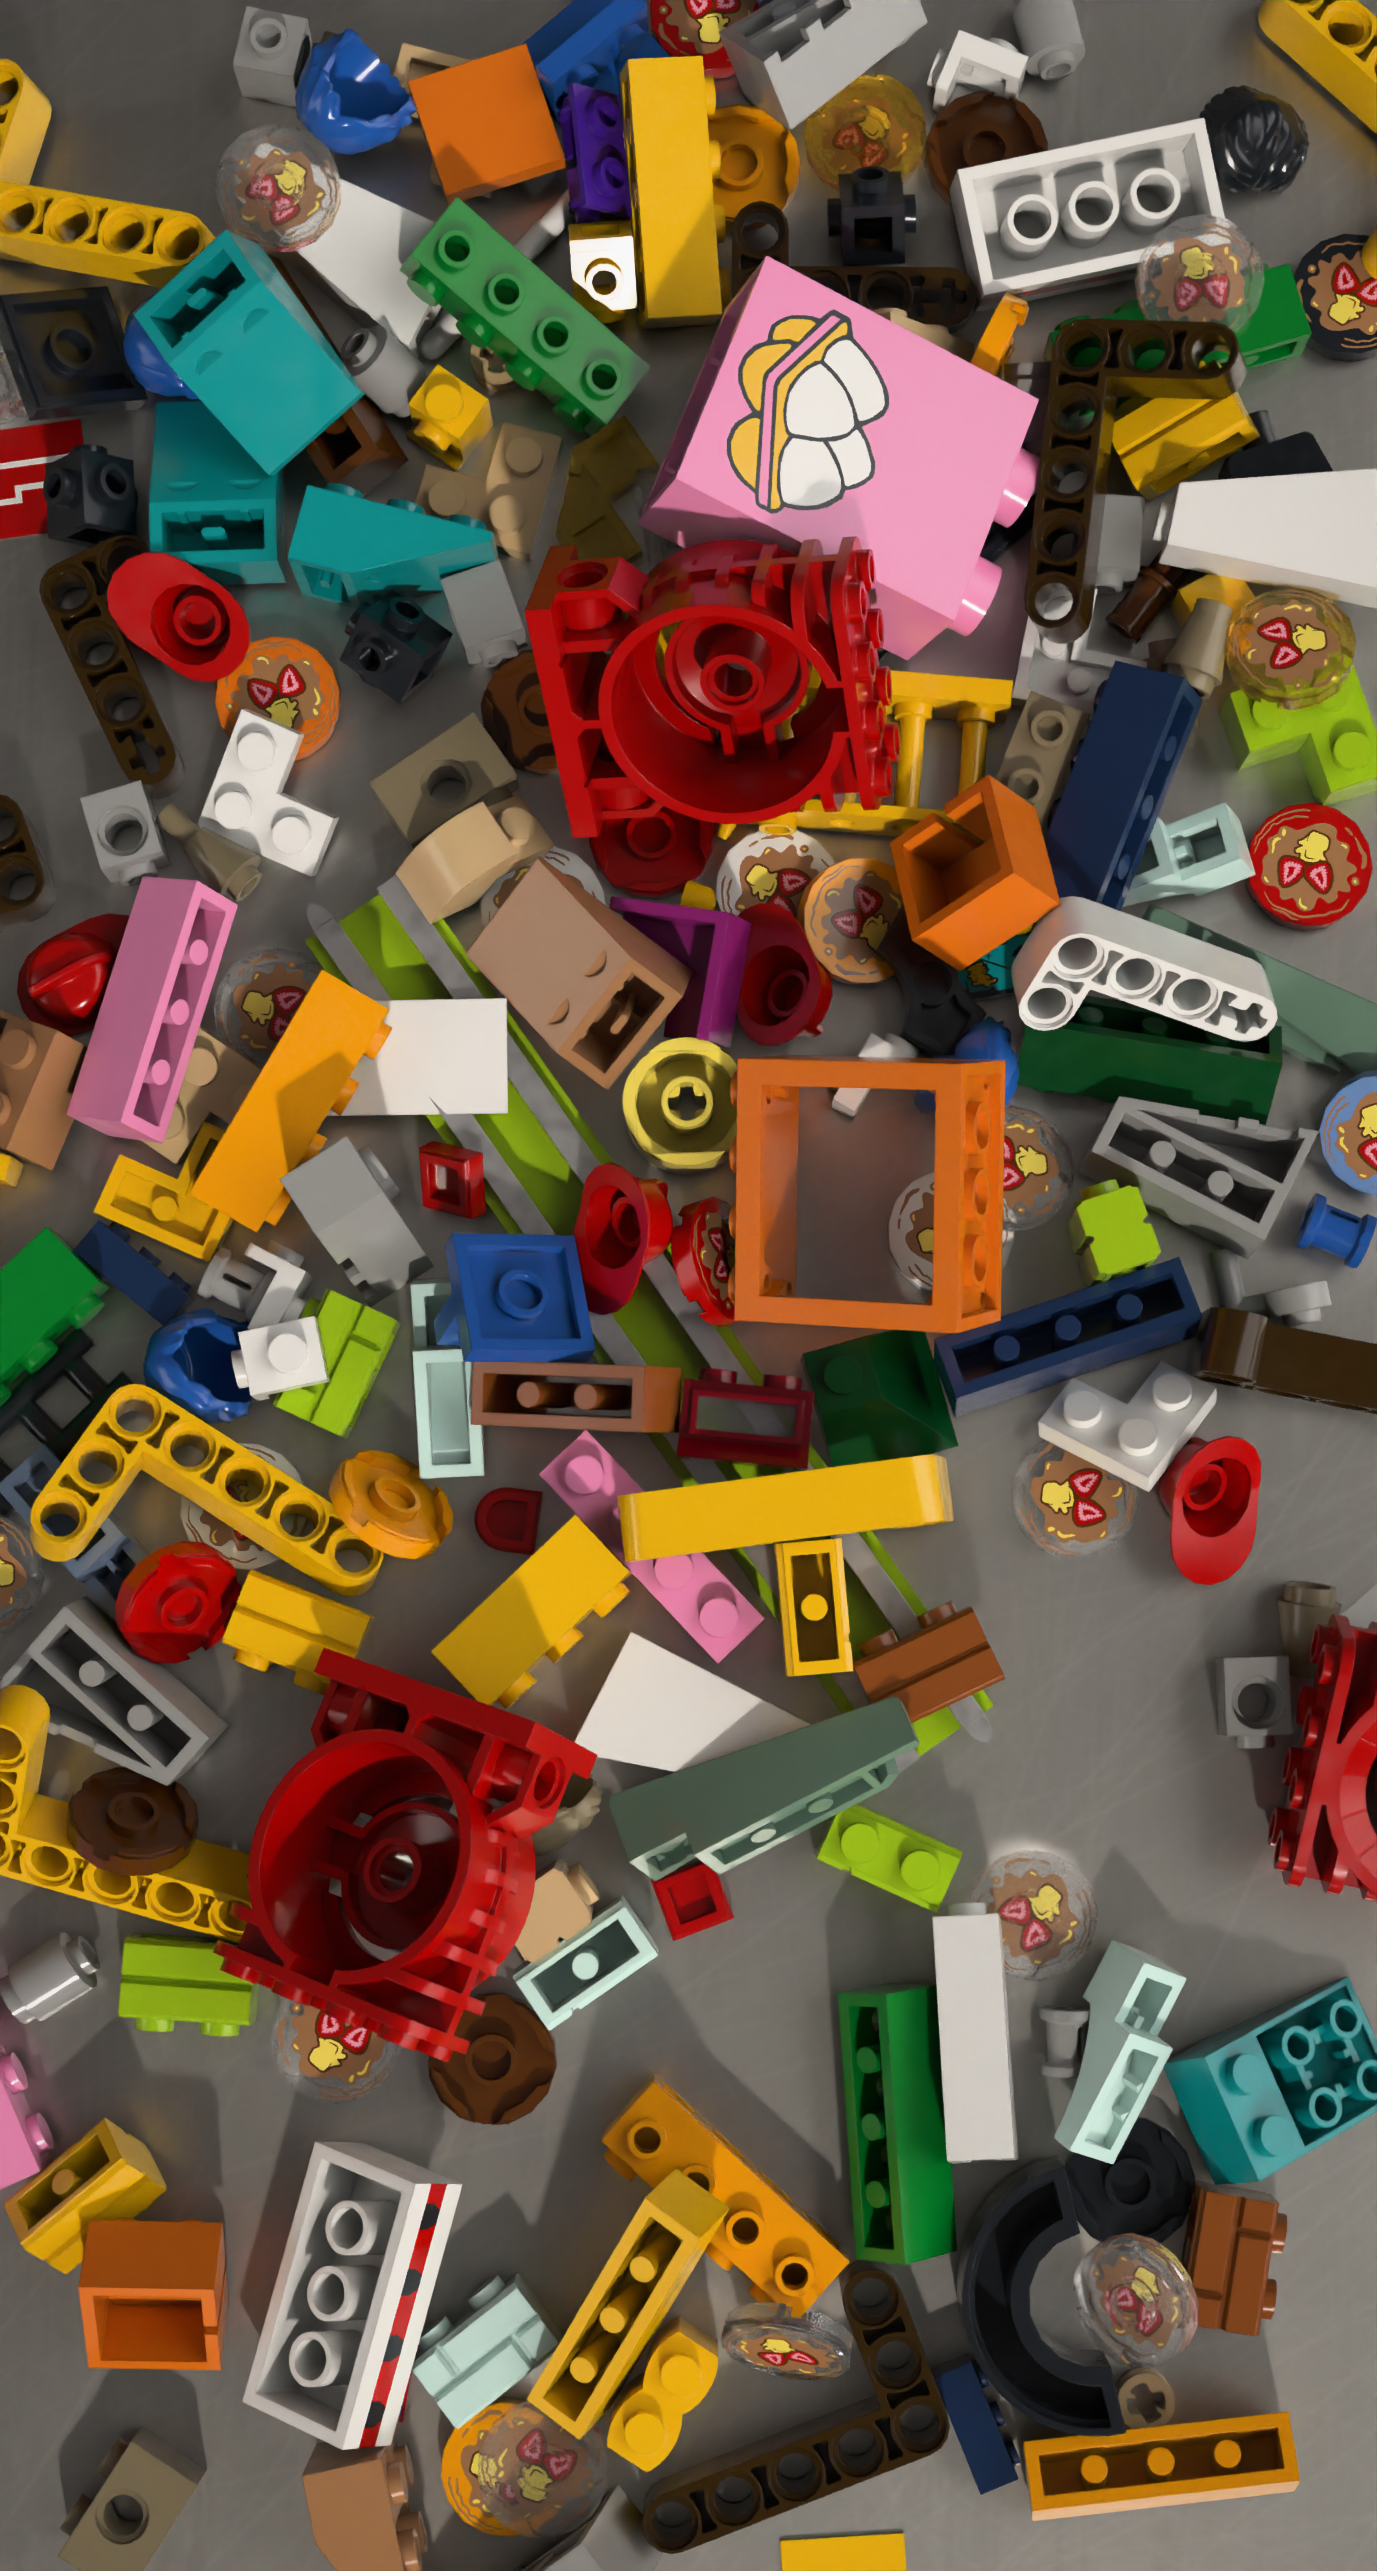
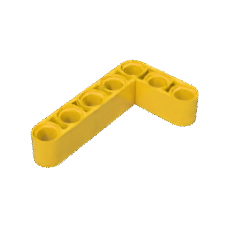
M1263 0L1258 12V21L1263 32L1377 134V17L1358 0ZM1377 225L1365 243L1361 256L1364 268L1376 280Z
M0 59L1 259L163 288L216 239L197 216L187 212L29 185L50 122L52 108L45 94L15 62L8 59Z
M128 1384L120 1387L109 1397L35 1499L31 1508L30 1540L34 1549L45 1559L53 1562H66L76 1558L86 1548L138 1473L143 1470L330 1591L341 1596L352 1597L365 1593L374 1584L384 1558V1552L369 1546L348 1529L335 1512L331 1502L157 1391L142 1384ZM138 1411L145 1414L152 1424L145 1430L130 1432L123 1429L118 1424L117 1419L126 1412ZM181 1446H194L204 1453L206 1459L197 1466L185 1467L178 1464L173 1459L171 1453ZM102 1462L109 1465L115 1475L105 1483L93 1484L81 1476L80 1470L89 1463ZM236 1480H246L258 1488L260 1495L252 1501L240 1502L228 1494L226 1487ZM66 1514L77 1522L78 1527L69 1535L54 1536L43 1528L42 1523L51 1515ZM291 1514H299L312 1522L314 1531L304 1537H295L288 1534L282 1528L280 1521ZM344 1549H355L366 1557L369 1566L359 1572H349L337 1563L335 1555Z
M937 1454L617 1496L625 1562L888 1528L902 1529L954 1522L947 1462L945 1457Z
M15 1684L3 1687L0 1690V1875L228 1941L240 1942L247 1922L229 1915L233 1902L252 1908L248 1878L246 1877L250 1854L195 1839L186 1858L172 1869L149 1876H123L99 1869L77 1853L67 1837L66 1817L69 1802L38 1794L50 1721V1708L45 1698L32 1688Z

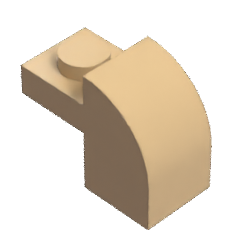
M519 793L490 807H486L482 801L454 816L421 841L395 873L429 924H432L476 904L497 878L535 862L539 856L544 858L554 844Z

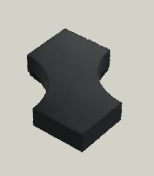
M902 904L874 952L893 969L904 992L906 1010L904 1024L899 1037L914 1045L920 1053L929 1058L940 1055H954L959 1041L969 1033L970 1027L974 1023L982 1022L987 1013L968 996L960 982L957 969L912 941L904 904Z

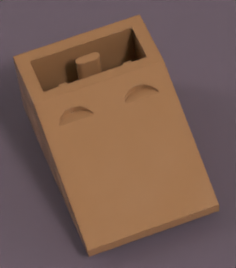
M540 856L465 953L557 1054L607 1091L683 997L693 973L690 968Z
M0 1011V1151L52 1171L74 1121V1118L66 1115L88 1047L58 1030Z
M393 2435L391 2445L341 2450L327 2442L316 2444L302 2474V2481L315 2545L336 2571H422L421 2553L427 2552V2537L421 2512L410 2513L408 2486L414 2485V2474L407 2445L397 2447L395 2435Z

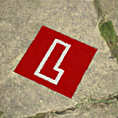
M81 419L0 430V540L48 533L47 502L43 495L45 465L70 454L72 447L84 445Z

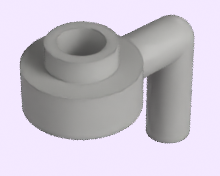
M1229 1249L1210 1252L1222 1308L1252 1312L1267 1318L1282 1316L1283 1326L1291 1327L1322 1320L1320 1307L1332 1305L1327 1280L1245 1297L1237 1255Z

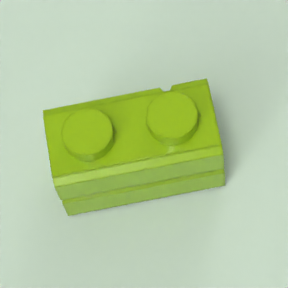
M1112 1179L1080 1191L1081 1199L1074 1202L1076 1209L1065 1230L1074 1255L1082 1256L1078 1266L1086 1288L1150 1267L1161 1253V1249L1152 1224L1143 1222L1148 1213L1139 1188L1131 1187L1130 1185L1119 1188L1117 1180Z
M326 1289L322 1300L314 1297L310 1298L300 1319L311 1316L317 1318L330 1382L279 1392L273 1406L348 1440L401 1324L392 1317L335 1291Z
M860 1803L830 1817L814 1853L816 1859L840 1870L845 1869L855 1877L937 1913L963 1854L955 1846Z
M132 1933L125 1937L118 2014L119 2017L136 2018L135 2029L142 2031L171 2032L174 2031L175 2021L199 2022L200 2034L238 2036L240 2025L250 2026L256 2020L260 1985L258 1983L257 1985L220 1970L224 1957L213 1953L217 1941L221 1940L238 1946L239 1942L218 1938Z

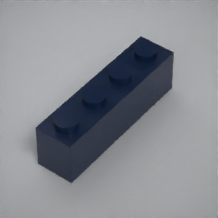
M1115 660L1108 680H1104L1098 687L1093 704L1094 716L1085 738L1079 740L1078 745L1073 750V757L1070 762V777L1062 797H1058L1054 801L1047 820L1048 833L1044 842L1059 899L1069 896L1082 897L1121 911L1203 702L1184 677Z
M1180 1257L1007 1314L1001 1317V1321L936 1338L934 1340L933 1359L952 1412L956 1418L1196 1337L1202 1313Z

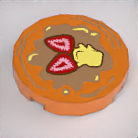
M268 637L251 642L243 663L231 675L217 680L215 706L221 727L229 738H231L241 709L252 710L304 733L305 735L294 760L297 761L308 758L328 742L335 730L334 725L339 717L342 696L333 668L318 650L297 639Z

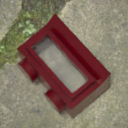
M699 1368L698 1380L684 1378L677 1459L690 1460V1458L725 1461L729 1462V1464L746 1466L793 1468V1471H806L808 1469L815 1391L801 1390L802 1378L764 1374L762 1386L736 1384L738 1372L713 1368Z

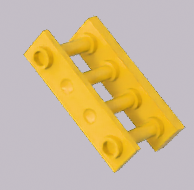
M813 665L807 691L801 704L789 718L782 722L785 740L794 737L790 725L792 716L809 703L821 682V677ZM890 670L892 677V703L890 706H885L886 714L894 715V719L900 722V759L897 762L894 806L880 805L879 810H863L861 803H856L857 793H846L840 812H825L821 800L810 799L806 802L803 812H789L773 819L747 824L759 825L761 832L771 835H792L796 833L797 828L898 837L934 812L982 845L985 843L982 839L948 817L945 810L919 808L925 724L930 723L932 718L957 720V725L963 728L958 786L959 795L985 777L988 729L993 728L995 724H1005L1011 707L1013 680Z

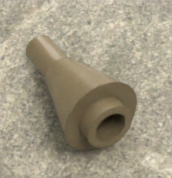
M173 803L168 804L159 813L156 822L184 846V852L209 888L229 900L233 898L236 902L243 900L254 890L262 877V873L257 870L261 862V855L205 827L200 828Z

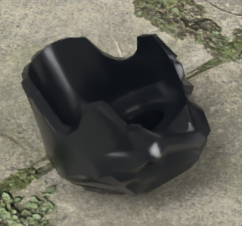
M1245 85L1240 87L1232 86L1226 88L1222 94L1212 97L1210 103L1205 105L1204 110L1199 115L1200 118L1205 119L1217 181L1234 193L1239 191L1244 193L1255 191L1257 194L1264 192L1282 193L1291 186L1307 158V149L1310 142L1304 121L1301 120L1289 103L1271 94Z

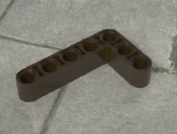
M1080 319L1067 324L1058 333L1053 346L1024 596L1025 610L1041 635L1050 642L1065 644L1077 640L1089 628L1092 618L1117 397L1216 400L1227 398L1235 393L1244 382L1247 373L1246 361L1234 332L1224 324L1195 321ZM1091 347L1102 350L1098 360L1089 367L1079 368L1073 366L1075 357L1082 350ZM1159 349L1165 352L1163 360L1154 368L1143 370L1135 367L1138 358L1146 351ZM1214 351H1223L1229 354L1228 361L1218 370L1207 372L1199 369L1201 360L1207 354ZM1084 409L1095 412L1092 421L1085 428L1076 431L1065 429L1067 420L1075 412ZM1078 471L1087 473L1086 482L1078 491L1069 494L1058 492L1060 482L1066 475ZM1065 534L1080 536L1078 547L1071 554L1063 557L1051 555L1053 544ZM1060 596L1073 598L1071 610L1066 616L1057 620L1044 618L1045 608L1051 600Z
M857 2259L848 2265L842 2274L840 2283L844 2311L876 2395L671 2474L652 2484L645 2495L642 2514L643 2532L651 2546L660 2552L668 2554L687 2551L932 2455L941 2449L948 2439L950 2429L948 2414L897 2276L887 2263ZM868 2278L880 2279L889 2288L888 2295L883 2303L876 2307L868 2308L855 2302L852 2295L854 2288L859 2282ZM893 2341L903 2342L912 2350L911 2359L907 2365L896 2370L885 2369L876 2360L877 2353L881 2347ZM919 2404L930 2407L936 2413L935 2421L930 2428L923 2432L915 2433L902 2427L900 2423L901 2416L906 2409ZM852 2429L866 2430L873 2435L875 2439L874 2445L864 2455H847L839 2447V2441L846 2432ZM792 2453L804 2454L811 2459L813 2469L803 2479H786L777 2469L781 2459ZM737 2477L749 2483L752 2488L749 2497L738 2504L725 2503L721 2500L715 2490L720 2482L726 2478ZM674 2501L684 2505L691 2516L682 2526L669 2528L664 2527L657 2521L654 2512L663 2503Z

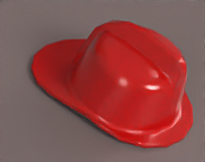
M144 552L130 557L114 571L107 589L108 610L118 629L131 642L165 663L175 672L194 681L213 682L227 677L243 663L250 646V624L242 605L224 584L208 577L186 561L163 552Z
M759 903L744 909L738 917L752 924L737 1014L747 1037L762 1046H779L801 1036L813 1038L823 1033L822 1022L830 1010L833 998L832 981L825 968L815 958L802 926L793 913L778 904Z
M107 913L89 918L44 941L27 955L18 974L17 995L22 1011L30 1021L58 1030L69 1037L94 1029L130 916Z
M614 1163L596 1166L588 1175L572 1233L575 1236L588 1311L599 1315H607L618 1312L630 1301L638 1285L643 1265L658 1258L669 1246L673 1234V1217L667 1201L668 1186L664 1181L657 1178L642 1179L634 1177L623 1166Z
M1224 1436L1207 1442L1198 1437H1191L1159 1479L1160 1498L1171 1516L1170 1546L1172 1559L1179 1572L1193 1583L1213 1585L1227 1580L1242 1567L1252 1550L1257 1524L1262 1462L1256 1448L1243 1438Z

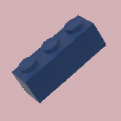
M98 1220L73 1251L161 1325H165L175 1317L184 1314L196 1300L187 1293L192 1286L174 1271L169 1277L157 1268L162 1261L144 1246L139 1252L127 1243L131 1235L114 1221L107 1226Z
M967 2353L931 2368L980 2495L1018 2480L1019 2478L1014 2466L1021 2464L1020 2458L1012 2439L1004 2442L998 2427L1005 2425V2421L997 2401L991 2403L987 2401L983 2388L990 2386L979 2364H972Z

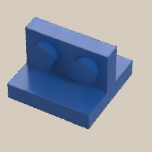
M574 0L523 43L527 44L550 115L560 126L558 112L563 108V99L570 96V83L574 82L618 94L622 119L619 73L628 59L670 57L648 33L647 3L644 0Z
M451 1234L445 1244V1252L452 1293L433 1322L437 1345H460L464 1362H587L595 1352V1345L574 1235Z

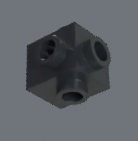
M866 166L858 168L850 174H838L839 198L827 199L828 237H840L843 266L905 263V234L916 233L915 194H903L901 171H888L883 167Z
M85 444L72 447L70 454L45 465L43 495L47 502L48 539L93 547L112 537L123 534H137L136 507L138 494L134 483L133 460L109 455L107 448L103 446Z
M392 590L373 605L364 602L355 610L345 627L344 632L350 638L339 660L358 673L365 683L380 689L400 704L430 681L453 634L426 615L416 602L404 598Z

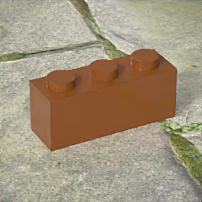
M473 1362L471 1425L679 1433L681 1367L548 1362Z

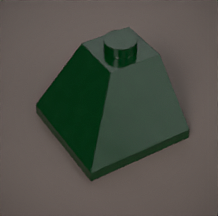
M890 1330L802 1354L801 1363L809 1391H815L813 1405L831 1467L929 1455L959 1446L926 1332Z

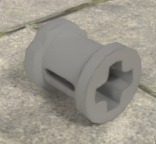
M222 1246L208 1265L202 1277L197 1296L204 1300L214 1297L244 1312L245 1321L250 1323L276 1272L270 1270L265 1274L234 1258L233 1250L227 1246ZM228 1280H233V1281H235V1282H237V1283H239V1284H241V1285H243V1286H245V1287H247V1288H249V1289H251V1290H250V1291H247V1290H245V1289H243V1288H241V1287H239V1286H237V1285H235V1284L229 1282Z
M1050 2005L1040 2008V2018L1046 2021L1047 2060L1040 2064L1041 2075L1057 2078H1078L1086 2046L1090 2006Z

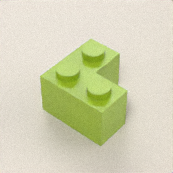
M1350 654L1344 656L1342 664H1339L1341 657L1330 660L1328 667L1314 669L1313 679L1310 682H1306L1302 678H1295L1291 684L1285 685L1282 676L1262 682L1266 686L1278 688H1267L1258 683L1228 694L1218 713L1238 771L1298 752L1316 804L1332 806L1377 791V730ZM1340 667L1327 685L1322 687L1313 686L1316 683L1325 681L1332 672ZM1296 682H1302L1303 687L1300 689H1296L1294 687V684Z

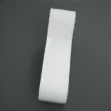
M1069 896L1060 898L1061 906L1038 920L1011 967L1019 1016L1027 1026L1036 1030H1054L1065 1025L1074 1016L1090 989L1241 1042L1255 1041L1266 1036L1274 1028L1278 1019L1277 1008L1269 981L1260 963L1243 955L1082 897Z

